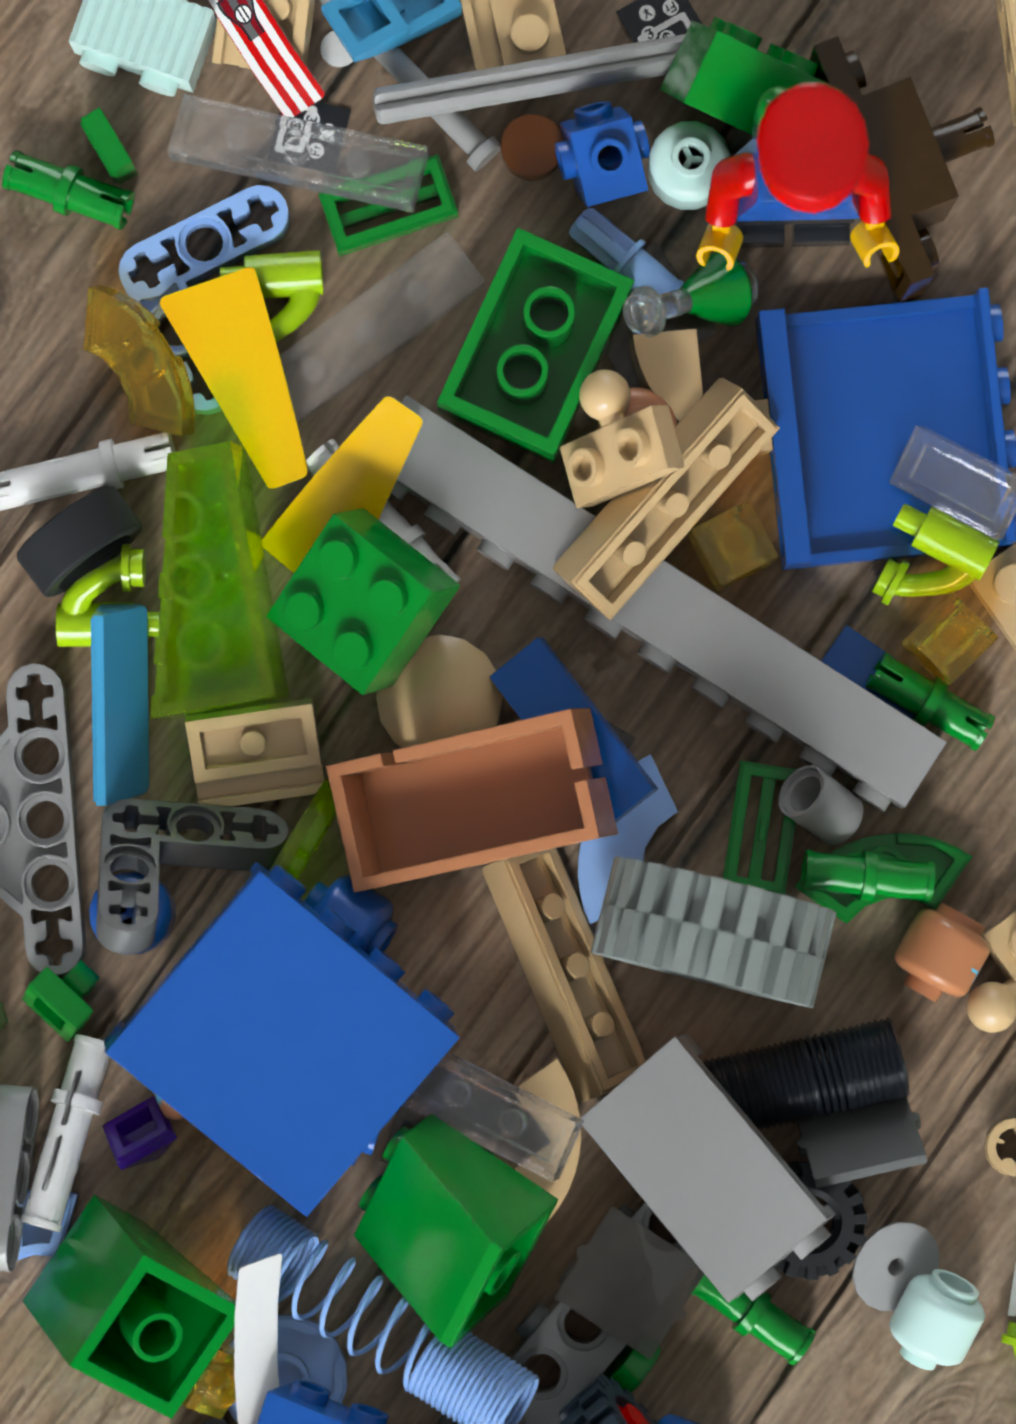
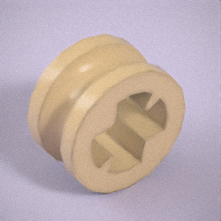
M1016 1118L1000 1121L993 1126L986 1136L984 1145L986 1159L992 1168L1001 1174L1016 1176V1163L1012 1158L1000 1159L997 1154L996 1145L1005 1143L999 1137L1007 1129H1012L1016 1135Z

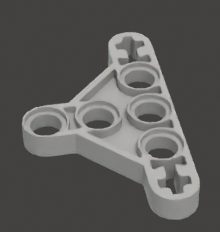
M29 664L15 671L7 683L8 727L0 735V898L23 917L25 950L28 961L40 972L48 967L57 976L69 973L83 960L86 951L68 698L64 680L56 671L45 665ZM40 675L42 684L53 687L54 690L53 697L43 699V719L48 721L57 717L58 728L57 730L36 727L21 733V720L25 719L34 722V710L31 702L20 699V689L29 688L31 677ZM39 738H47L53 741L59 751V761L56 767L51 772L43 775L32 773L26 767L24 761V751L28 744ZM44 801L57 804L64 815V824L60 832L54 837L47 839L35 835L30 829L28 822L29 814L33 807ZM50 864L61 867L66 872L69 880L65 896L54 902H46L39 898L33 886L36 873L42 867ZM71 907L72 921L58 919L61 938L72 940L73 951L63 954L62 964L55 966L50 955H40L39 943L50 939L49 920H44L36 924L35 910L57 912Z

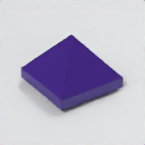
M155 1095L102 1125L116 1163L121 1170L159 1159L177 1139L171 1121L162 1114Z

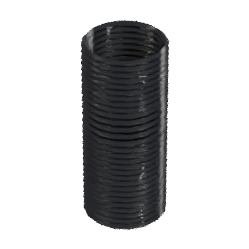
M889 1017L886 1020L881 1018L879 1022L874 1020L873 1023L869 1021L867 1024L862 1023L860 1026L856 1024L854 1028L852 1026H849L848 1029L843 1027L842 1030L837 1028L835 1032L829 1030L827 1034L822 1032L819 1036L814 1034L812 1038L807 1035L805 1039L799 1037L798 1040L793 1039L792 1042L787 1040L786 1043L780 1042L779 1045L776 1043L773 1046L768 1044L766 1048L764 1046L760 1049L756 1047L754 1051L749 1049L748 1052L743 1050L742 1053L736 1052L735 1055L730 1053L729 1057L724 1054L723 1058L718 1056L717 1059H714L712 1057L710 1061L705 1059L703 1062L753 1124L761 1131L764 1127L769 1129L770 1126L773 1128L776 1125L781 1127L783 1123L788 1125L789 1122L794 1124L795 1121L800 1122L802 1119L806 1121L808 1117L810 1119H813L814 1116L817 1118L823 1117L824 1113L830 1116L832 1110L836 1114L840 1109L845 1112L847 1106L851 1110L853 1108L857 1109L858 1106L861 1108L864 1105L869 1107L871 1103L873 1105H876L877 1102L881 1104L883 1101L888 1102L890 1099L894 1101L896 1097L898 1099H901L902 1096L907 1098L910 1094L902 1048L895 1025Z

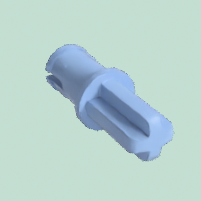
M593 207L583 211L570 228V237L601 264L635 280L633 291L651 304L660 315L675 301L677 291L685 282L676 278L644 250L645 241L640 239L636 243Z

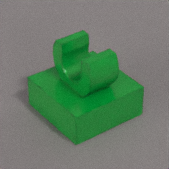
M82 960L62 980L46 967L28 985L22 1000L69 1043L75 1034L86 1025L94 1011L83 999L95 988V983L100 977Z

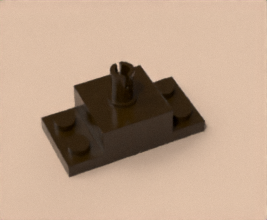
M837 36L814 45L809 60L819 65L814 76L815 78L838 88L856 103L866 124L869 141L868 153L882 159L888 169L892 216L885 223L896 240L900 252L898 257L890 263L887 261L881 248L876 253L896 302H909L922 297L935 276L932 267L939 264L935 244L926 227L944 221L959 197L946 163L982 148L994 146L993 130L991 125L983 128V122L987 121L988 118L981 107L973 109V112L931 128L911 77L862 95L860 89L867 86L862 65L853 50L847 53L844 52Z

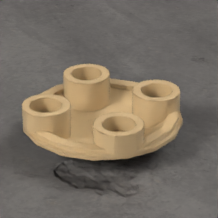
M441 634L428 636L424 639L394 685L377 691L376 701L380 722L394 743L402 748L495 727L499 721L503 695L489 678V676L496 672V669L484 652L465 639Z

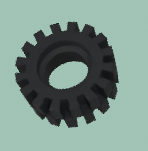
M794 1161L787 1163L812 1195L825 1200L836 1215L833 1217L832 1226L829 1231L831 1236L802 1260L792 1251L775 1268L787 1276L793 1278L802 1277L806 1278V1280H818L820 1276L828 1275L830 1277L840 1272L838 1269L846 1263L850 1265L857 1257L854 1254L858 1247H863L866 1238L864 1234L865 1224L868 1225L867 1212H865L863 1206L864 1200L860 1192L852 1184V1181L816 1188L808 1162Z

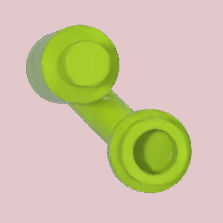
M321 250L244 256V265L220 267V277L251 267L256 271L264 299L289 297L287 305L270 319L277 343L308 319L317 306L320 295L324 294Z
M904 503L892 526L914 536L911 544L912 547L947 564V566L938 571L907 574L909 562L902 560L900 564L889 558L872 592L883 597L881 602L889 605L893 596H936L958 591L970 585L975 579L980 581L1000 541L933 506L925 514Z
M122 544L121 556L111 559L91 570L72 584L56 607V640L58 647H91V617L100 604H135V602L92 601L103 591L118 582L122 583L123 592H132L133 587H145V549H133L132 544ZM147 612L148 637H160L161 613Z

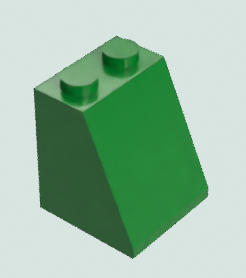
M430 1114L411 1130L406 1126L400 1128L387 1145L383 1159L388 1161L389 1164L383 1176H378L369 1185L360 1200L359 1208L365 1211L354 1236L439 1341L451 1349L509 1297L559 1199L434 1114Z
M95 1194L22 1301L70 1367L170 1419L174 1417L233 1329L236 1300L144 1221Z

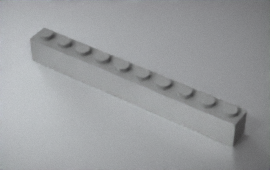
M407 395L404 397L401 403L418 414L423 419V424L390 496L402 501L406 493L410 494L428 506L423 516L439 528L454 536L460 527L481 540L476 550L495 564L509 570L512 563L515 562L535 575L530 585L548 598L562 605L568 596L587 608L588 612L583 619L596 629L616 639L620 631H623L642 644L637 654L666 673H670L674 665L696 678L691 689L708 701L723 708L726 702L730 700L750 713L745 723L764 737L777 743L783 734L803 747L798 757L806 764L819 767L829 776H832L837 769L853 779L857 784L852 792L868 804L885 812L889 804L898 809L906 807L946 745V741L664 560L611 620L607 619L553 571V566L596 516L583 508H576L575 503L414 399Z

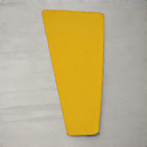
M251 267L244 268L162 297L160 300L162 310L266 486L274 489L304 478L308 473L305 455L281 359L255 269Z
M383 398L318 470L261 540L262 547L290 571L295 573L334 513L364 508L379 520L422 427L423 419L395 398Z

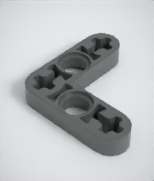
M120 799L116 803L110 804L105 808L102 816L99 844L96 934L99 942L110 951L124 955L140 953L153 944L158 917L159 864L250 871V868L257 862L268 871L283 861L289 831L287 823L278 814L260 808L144 799ZM125 828L135 829V832L125 831ZM185 829H197L207 833L210 838L204 841H191L181 837L179 832ZM158 830H166L165 835H158ZM223 835H230V840H223ZM253 838L263 839V842L253 841ZM119 869H132L142 873L145 878L137 882H125L117 879L112 873ZM121 907H134L132 924L121 923Z

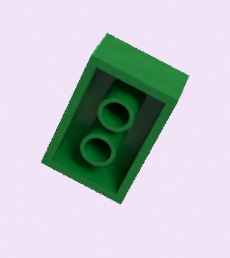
M517 227L437 400L438 412L554 465L560 452V447L563 445L581 406L579 399L580 387L588 375L597 371L632 295L635 280Z

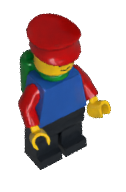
M802 83L790 89L779 86L764 92L758 100L752 120L751 131L753 139L734 156L718 162L712 171L705 219L709 225L705 230L696 254L698 263L701 266H706L711 251H716L725 256L727 259L726 270L730 271L733 268L740 248L783 247L785 243V224H792V247L849 246L851 239L855 250L866 268L870 266L871 255L880 248L889 263L893 262L898 257L900 249L885 223L892 216L888 169L882 159L868 153L869 141L866 124L856 103L838 88L824 83ZM860 217L862 222L857 224L850 234V223H854L855 219Z

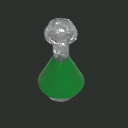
M719 252L711 253L706 266L699 265L677 290L658 294L649 286L635 288L623 305L625 322L631 331L646 337L659 335L665 327L666 319L683 314H689L725 326H736L746 319L751 307L757 300L758 283L756 276L746 262L738 259L735 260L730 271L726 270L727 259Z

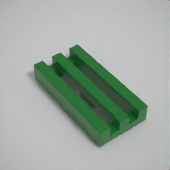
M438 154L318 194L339 257L458 218V211ZM429 174L432 175L434 184L341 215L338 214L336 205ZM440 198L442 205L347 237L345 235L344 229Z
M747 761L739 762L722 879L785 895L796 822L785 814L782 817L773 882L761 880L776 779L786 781L797 769ZM751 776L763 777L748 878L737 876Z

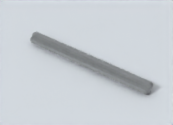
M685 34L378 87L373 91L372 96L375 117L378 123L389 124L667 75Z

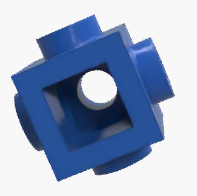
M604 101L579 107L574 110V119L560 122L564 141L554 144L558 166L564 180L573 178L576 195L587 207L648 191L642 159L649 158L650 146L641 120L633 122L632 116L621 106L612 108L611 102ZM606 146L605 150L599 154L600 150Z

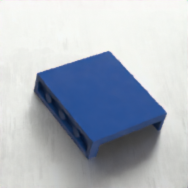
M988 287L978 288L974 295L794 314H785V308L758 312L755 325L763 399H768L769 416L780 427L772 437L773 450L769 452L782 571L888 560L889 558L900 559L929 556L911 546L914 536L892 526L904 503L925 514L933 506L1000 541L997 548H1007L1016 542V493H1011L1008 469L1016 467V437L1013 429L1004 430L1001 406L1010 404V380L1007 367H997L994 343L1003 341V317L1000 304L990 305Z
M255 862L250 868L252 876L125 1024L120 1021L104 1039L105 1053L307 1217L460 1037L454 1026L448 1022L455 1012L440 998L426 988L419 996L399 981L406 973L401 966L377 947L370 955L364 952L350 940L356 930L330 907L326 906L320 914L317 913L300 898L307 889L281 866L276 864L269 873L259 863Z

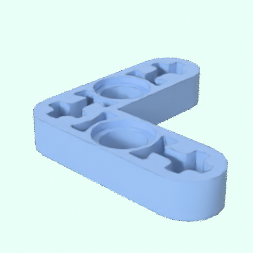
M256 185L246 188L133 245L124 253L120 260L119 276L121 283L178 396L188 409L197 414L210 415L220 412L222 409L215 398L206 401L201 393L190 396L188 389L193 387L196 381L186 361L178 369L174 368L173 360L190 357L184 345H169L160 338L159 325L166 316L160 306V300L166 295L189 288L220 272V267L232 266L244 260V256L254 255L276 244L285 236L290 225L288 206L280 192L270 186ZM260 201L265 208L276 206L279 211L271 216L273 227L262 232L258 224H252L240 230V236L246 243L235 248L231 232L220 218L232 213L236 226L252 216L249 207L252 203ZM212 228L222 236V250L213 260L198 261L188 253V239L197 229ZM175 241L178 255L184 265L190 270L189 272L178 276L175 264H172L158 273L160 284L156 287L149 289L144 281L132 282V277L139 273L137 265L139 260L148 257L153 265H157L170 259L171 256L164 246Z

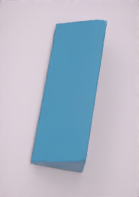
M100 604L91 617L93 802H96V806H107L116 803L120 799H129L142 795L149 788L148 618L146 606L141 604Z

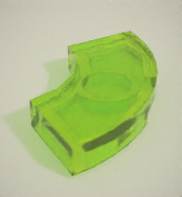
M325 779L303 813L270 871L277 864L295 879L299 880L336 816L331 786L327 779Z

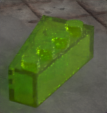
M227 441L168 453L162 537L165 538L163 572L159 574L158 598H161L159 636L155 638L154 664H157L155 696H152L150 719L168 721L184 718L189 715L210 713L289 698L278 629L266 617L273 606L246 450L240 445Z

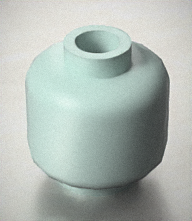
M681 121L667 127L655 139L648 158V180L654 193L665 204L680 210H697L707 206L712 171L722 159L731 157L730 150L725 139L713 127L701 122ZM682 156H684L686 160L683 166L679 161V158ZM691 165H700L698 168L689 169Z
M934 1269L931 1275L922 1274L914 1276L907 1285L889 1322L893 1337L902 1345L899 1351L901 1356L911 1364L925 1370H934L936 1364L944 1366L960 1364L966 1357L985 1319L982 1304L977 1300L979 1296L978 1289L961 1276L943 1269Z

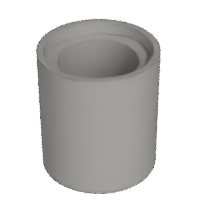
M806 765L795 770L786 779L779 794V807L782 813L827 845H837L849 839L856 832L862 821L864 808L861 799L814 765Z

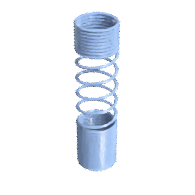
M273 1205L266 1206L260 1210L242 1231L228 1258V1276L238 1280L239 1269L242 1266L281 1253L282 1266L278 1303L293 1293L291 1310L294 1319L305 1320L321 1310L319 1330L324 1338L337 1336L350 1327L347 1337V1348L351 1356L356 1357L367 1353L378 1344L375 1355V1367L378 1374H388L406 1362L403 1375L405 1391L409 1392V1394H414V1397H419L420 1401H425V1404H430L431 1408H436V1412L441 1411L442 1415H447V1419L452 1418V1422H457L458 1424H518L536 1393L539 1384L538 1374L533 1375V1372L528 1371L527 1367L517 1364L516 1360H511V1357H506L505 1353H500V1350H495L494 1346H489V1343H484L483 1339H478V1336H473V1333L469 1332L451 1349L434 1336L419 1358L409 1380L410 1370L417 1351L431 1332L426 1323L411 1348L393 1365L386 1369L381 1368V1355L390 1330L409 1305L404 1296L393 1310L385 1328L369 1344L356 1351L353 1350L352 1343L360 1316L382 1286L383 1275L377 1276L372 1281L356 1312L338 1329L329 1333L324 1329L329 1305L332 1298L350 1276L355 1267L356 1258H350L346 1261L332 1283L327 1296L308 1313L301 1315L297 1312V1301L302 1285L324 1256L328 1248V1240H323L319 1243L318 1233L313 1232L312 1229H307V1226H303L302 1223L292 1219L291 1216L281 1212V1209H277Z

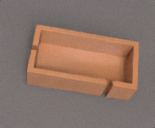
M568 709L393 750L391 753H380L326 766L354 893L617 835L618 830L606 777L593 779L591 767L603 765L591 709Z

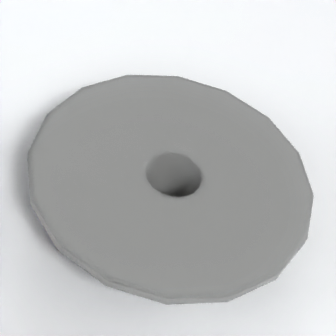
M893 1222L877 1229L864 1241L863 1247L861 1246L854 1260L852 1278L855 1291L866 1305L880 1311H895L907 1285L914 1276L922 1274L931 1275L934 1269H938L940 1255L936 1240L926 1228L913 1222Z

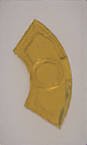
M104 285L88 287L83 349L102 358L118 375L128 398L130 424L178 436L194 434L195 409L188 373L182 357H175L167 340L158 329L160 322L143 305L127 294Z

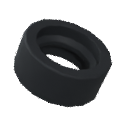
M104 486L75 501L41 526L18 550L17 560L45 597H54L67 591L73 583L86 573L118 556L121 553L122 544H131L142 530V523L114 486Z

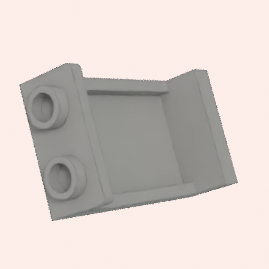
M688 1034L675 1036L578 1121L725 1300L729 1303L745 1292L750 1300L754 1301L782 1277L775 1266L794 1251L802 1260L831 1236L823 1225L833 1218L836 1213L828 1204L822 1206L703 1064L699 1057L704 1053Z

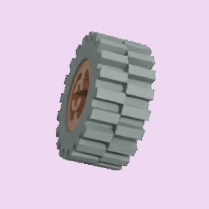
M614 857L591 952L610 959L686 979L813 1008L837 912L811 902L797 900L794 897L765 891V889L731 882L730 880L714 876L710 877L693 871L671 868L652 862L647 863L637 859Z

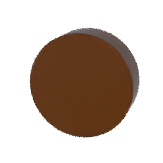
M538 114L522 115L514 119L503 132L501 138L502 160L506 168L520 179L528 181L544 179L559 167L554 144L563 141V136L558 126L549 118Z

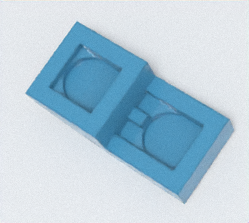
M331 0L321 6V12L352 60L358 62L402 46L460 17L462 5L459 0Z

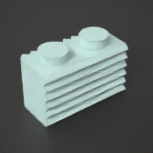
M83 0L69 38V43L74 53L82 55L79 64L83 67L112 77L115 76L117 69L120 68L141 75L139 84L146 89L174 97L177 88L191 93L196 89L205 57L208 54L213 34L216 31L217 19L214 10L186 0Z

